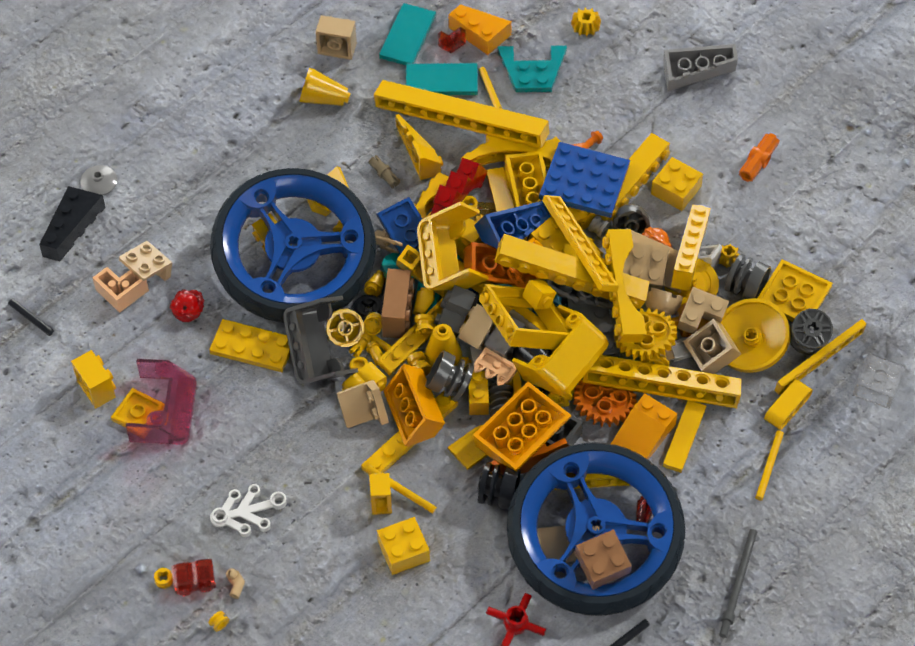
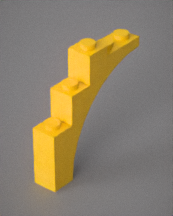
M486 135V143H482L473 151L467 152L463 155V158L484 166L490 163L504 162L505 155L542 151L545 169L549 170L557 146L561 141L554 137L551 140L545 141L542 148Z

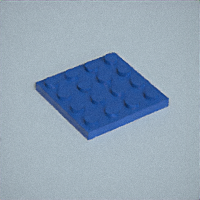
M559 142L541 188L539 199L543 200L544 195L561 196L567 207L611 218L630 165V160Z

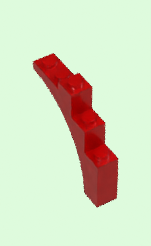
M462 157L457 173L451 171L446 186L439 185L430 215L458 202H462L473 189L481 188L488 171L480 163Z

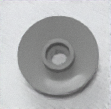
M97 165L90 167L82 174L80 184L83 190L106 195L116 187L117 175L110 167Z

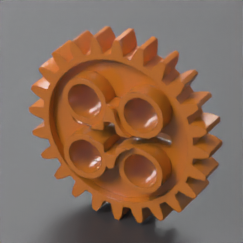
M580 380L579 384L575 386L573 404L576 405L575 410L580 411V417L586 415V421L592 419L593 425L600 422L601 427H603L604 423L611 427V424L614 422L616 426H619V421L624 423L636 405L637 394L630 390L583 383Z

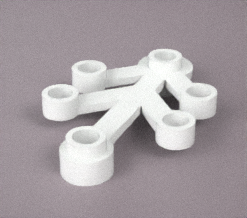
M252 484L249 486L248 493L238 508L230 510L234 503H238L241 500L240 491L236 489L231 490L222 508L213 510L210 515V521L216 527L227 525L239 531L240 536L248 537L251 534L250 525L246 523L241 524L233 519L241 517L259 526L260 531L267 532L271 528L269 519L258 517L252 513L270 508L278 510L284 508L287 504L286 495L283 492H274L270 500L250 505L252 500L259 497L261 493L260 487L257 484ZM253 489L258 490L256 493L251 492ZM233 495H238L237 498H232ZM218 517L224 518L222 520H217ZM263 523L268 524L266 527L261 526ZM242 529H248L247 532H242Z

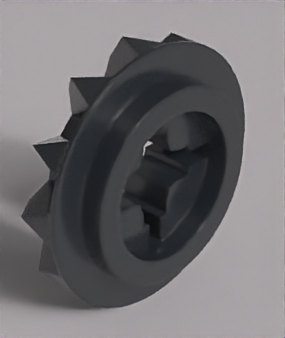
M363 295L353 305V311L359 314L363 321L369 313L377 312L380 315L382 314L383 302L374 295ZM365 307H372V311H365Z

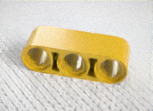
M795 379L769 408L764 416V420L782 430L807 402L813 389Z

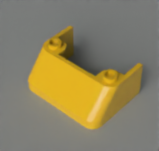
M458 202L419 222L417 226L423 284L427 289L433 291L452 290L454 285L468 289L489 280L487 275L470 268L459 272L455 239L464 234L466 229L465 220L480 214V210L463 202Z
M559 304L557 308L566 320V326L571 332L549 357L537 355L529 363L513 358L512 362L524 381L556 395L565 396L573 390L603 354L609 342L606 336L582 313Z

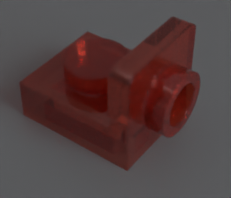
M459 27L449 35L442 31L438 33V46L449 53H453L466 44V30L462 27Z

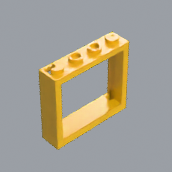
M485 284L479 301L509 346L555 350L571 332L566 326V320L554 303L548 309H534L548 331L518 328L504 306L533 308L522 297L525 288Z

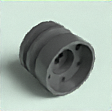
M740 254L730 267L725 291L731 292L734 288L733 293L738 295L744 289V299L758 298L768 281L771 266L758 262L752 268L753 259L748 258L746 260V256Z
M809 308L801 311L795 317L790 327L791 346L797 352L804 355H813L826 346L833 334V324L829 316L818 309ZM810 326L814 327V333H810Z
M443 350L437 357L428 375L425 387L436 393L445 387L444 396L449 397L451 394V400L456 402L466 391L471 381L474 365L467 363L465 366V360L461 359L455 366V355Z

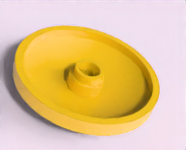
M758 298L744 299L729 306L724 313L721 324L741 353L739 357L727 366L745 373L760 372L772 367L784 356L791 338L790 325L783 311L774 303Z

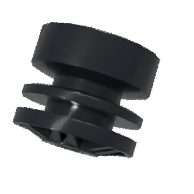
M486 462L478 483V503L484 504L488 496V505L492 506L495 498H498V507L509 510L512 497L520 482L521 470L515 471L507 467L504 474L501 475L500 465L496 464L492 473V463Z

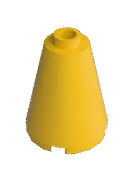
M309 68L299 102L343 106L344 102L348 103L351 93L348 92L347 87L319 71Z
M439 324L433 329L425 348L426 362H429L431 367H433L437 357L444 350L455 355L454 365L456 366L462 357L461 347L451 327L446 324Z

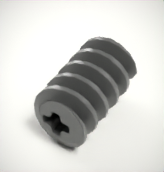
M497 383L488 386L490 417L513 396V387L511 385L497 386Z

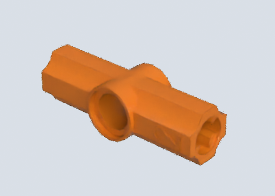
M772 133L765 134L757 147L754 146L751 149L747 161L739 171L742 180L753 182L760 170L768 165L772 153L779 145L780 140L776 135Z

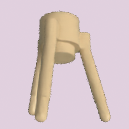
M385 229L383 231H375L376 245H380L381 249L391 253H399L388 246L390 244L403 246V243L390 239Z

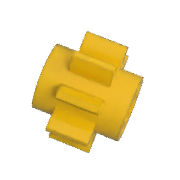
M731 244L722 245L718 264L728 268L732 266L740 255L738 254L739 248H735Z

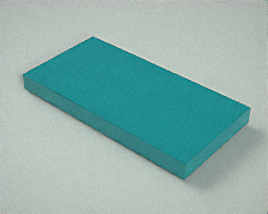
M403 3L379 53V58L405 66L406 64H414L436 18V11Z
M477 63L406 64V86L443 95H478Z

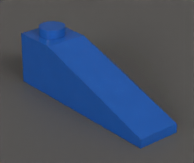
M543 201L486 214L474 226L482 242L498 248V244L504 234L523 240L551 216Z

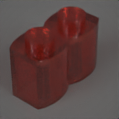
M202 559L192 563H178L171 566L173 586L176 594L187 596L195 591L209 592L216 588L212 559Z

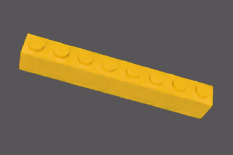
M504 234L497 248L495 263L517 269L522 273L535 275L540 279L554 281L559 285L572 287L577 291L590 293L595 297L610 300L609 292L598 289L579 258ZM623 273L627 295L635 308L640 309L646 302L650 281Z

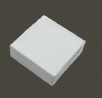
M686 338L676 340L675 346H672L675 357L673 359L674 362L692 357L683 342Z

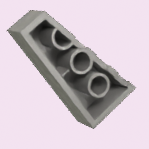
M736 44L664 50L663 66L667 92L736 71L738 62Z

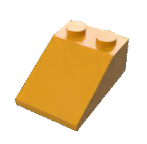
M644 393L629 413L611 445L627 448L649 459L676 426L678 413Z

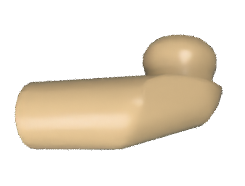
M230 568L226 572V577L233 586L229 595L234 599H239L245 580L238 570Z

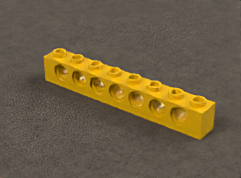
M601 355L583 376L582 380L583 383L736 409L741 397L742 381L741 378Z

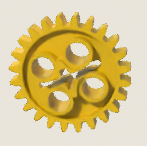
M640 308V313L644 316L646 336L641 343H619L618 336L614 332V342H616V347L620 348V353L625 352L626 357L633 355V360L640 357V360L643 361L644 357H647L651 361V356L659 359L658 354L665 356V350L671 351V346H675L677 326H675L674 320L671 321L670 315L665 317L664 311L658 314V309L651 312V309L648 308L644 312Z

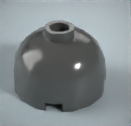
M637 204L623 205L615 212L613 217V229L628 228L642 234L645 228L650 227L648 213Z

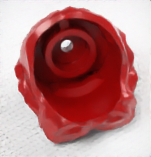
M185 289L178 291L169 307L175 318L182 322H190L197 319L204 308L202 292Z

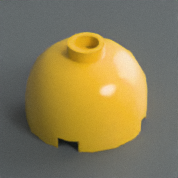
M347 308L338 309L332 313L331 318L325 324L326 334L335 345L350 347L357 344L361 338L360 336L363 335L364 322L355 311Z

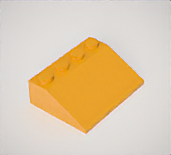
M527 382L473 434L476 446L486 455L517 471L572 416L530 382Z

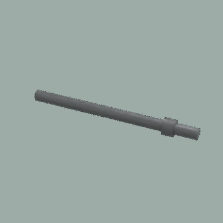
M755 529L749 530L728 606L722 615L721 621L723 623L719 636L722 638H727L730 625L733 624L735 619V608L757 536V530Z

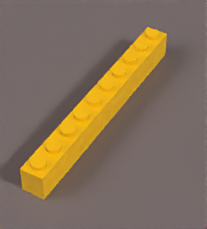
M382 80L374 93L375 105L378 108L542 148L550 133L548 120L386 80Z

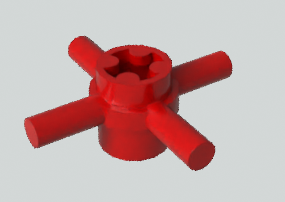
M524 593L519 606L510 607L506 613L492 607L487 608V615L504 621V627L507 632L501 646H510L514 635H520L525 630L541 636L545 635L546 628L533 624L528 620L526 608L532 597L530 594ZM516 618L520 619V622L516 623Z

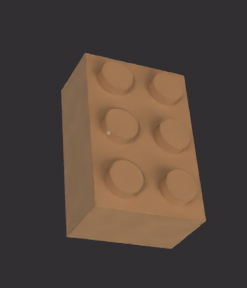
M388 268L381 315L383 337L400 339L411 327L412 300H414L415 296L414 278H411V270Z

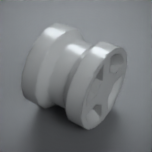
M597 215L591 221L588 231L596 233L602 239L605 237L608 229H610L611 223L603 221L602 217Z

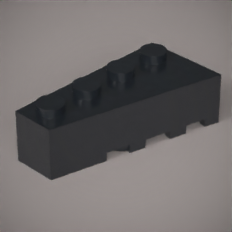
M68 186L39 244L42 257L59 262L75 245L76 239L85 233L88 225L92 224L99 212H103L106 208L103 195Z

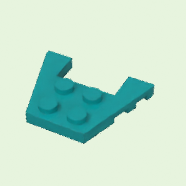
M567 45L551 46V60L522 61L514 60V46H498V54L508 72V77L515 92H552L558 71L567 52Z

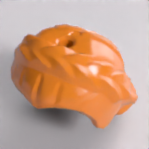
M648 227L642 233V235L673 248L667 232L663 229Z

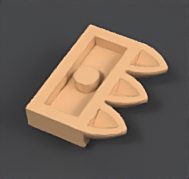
M486 347L474 363V372L477 373L484 370L486 379L496 377L497 386L509 384L518 371L511 361Z

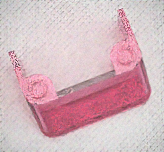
M137 359L136 363L140 378L168 379L169 382L164 411L151 412L147 417L146 424L126 423L129 441L175 445L186 443L190 437L197 390L195 376L168 360Z

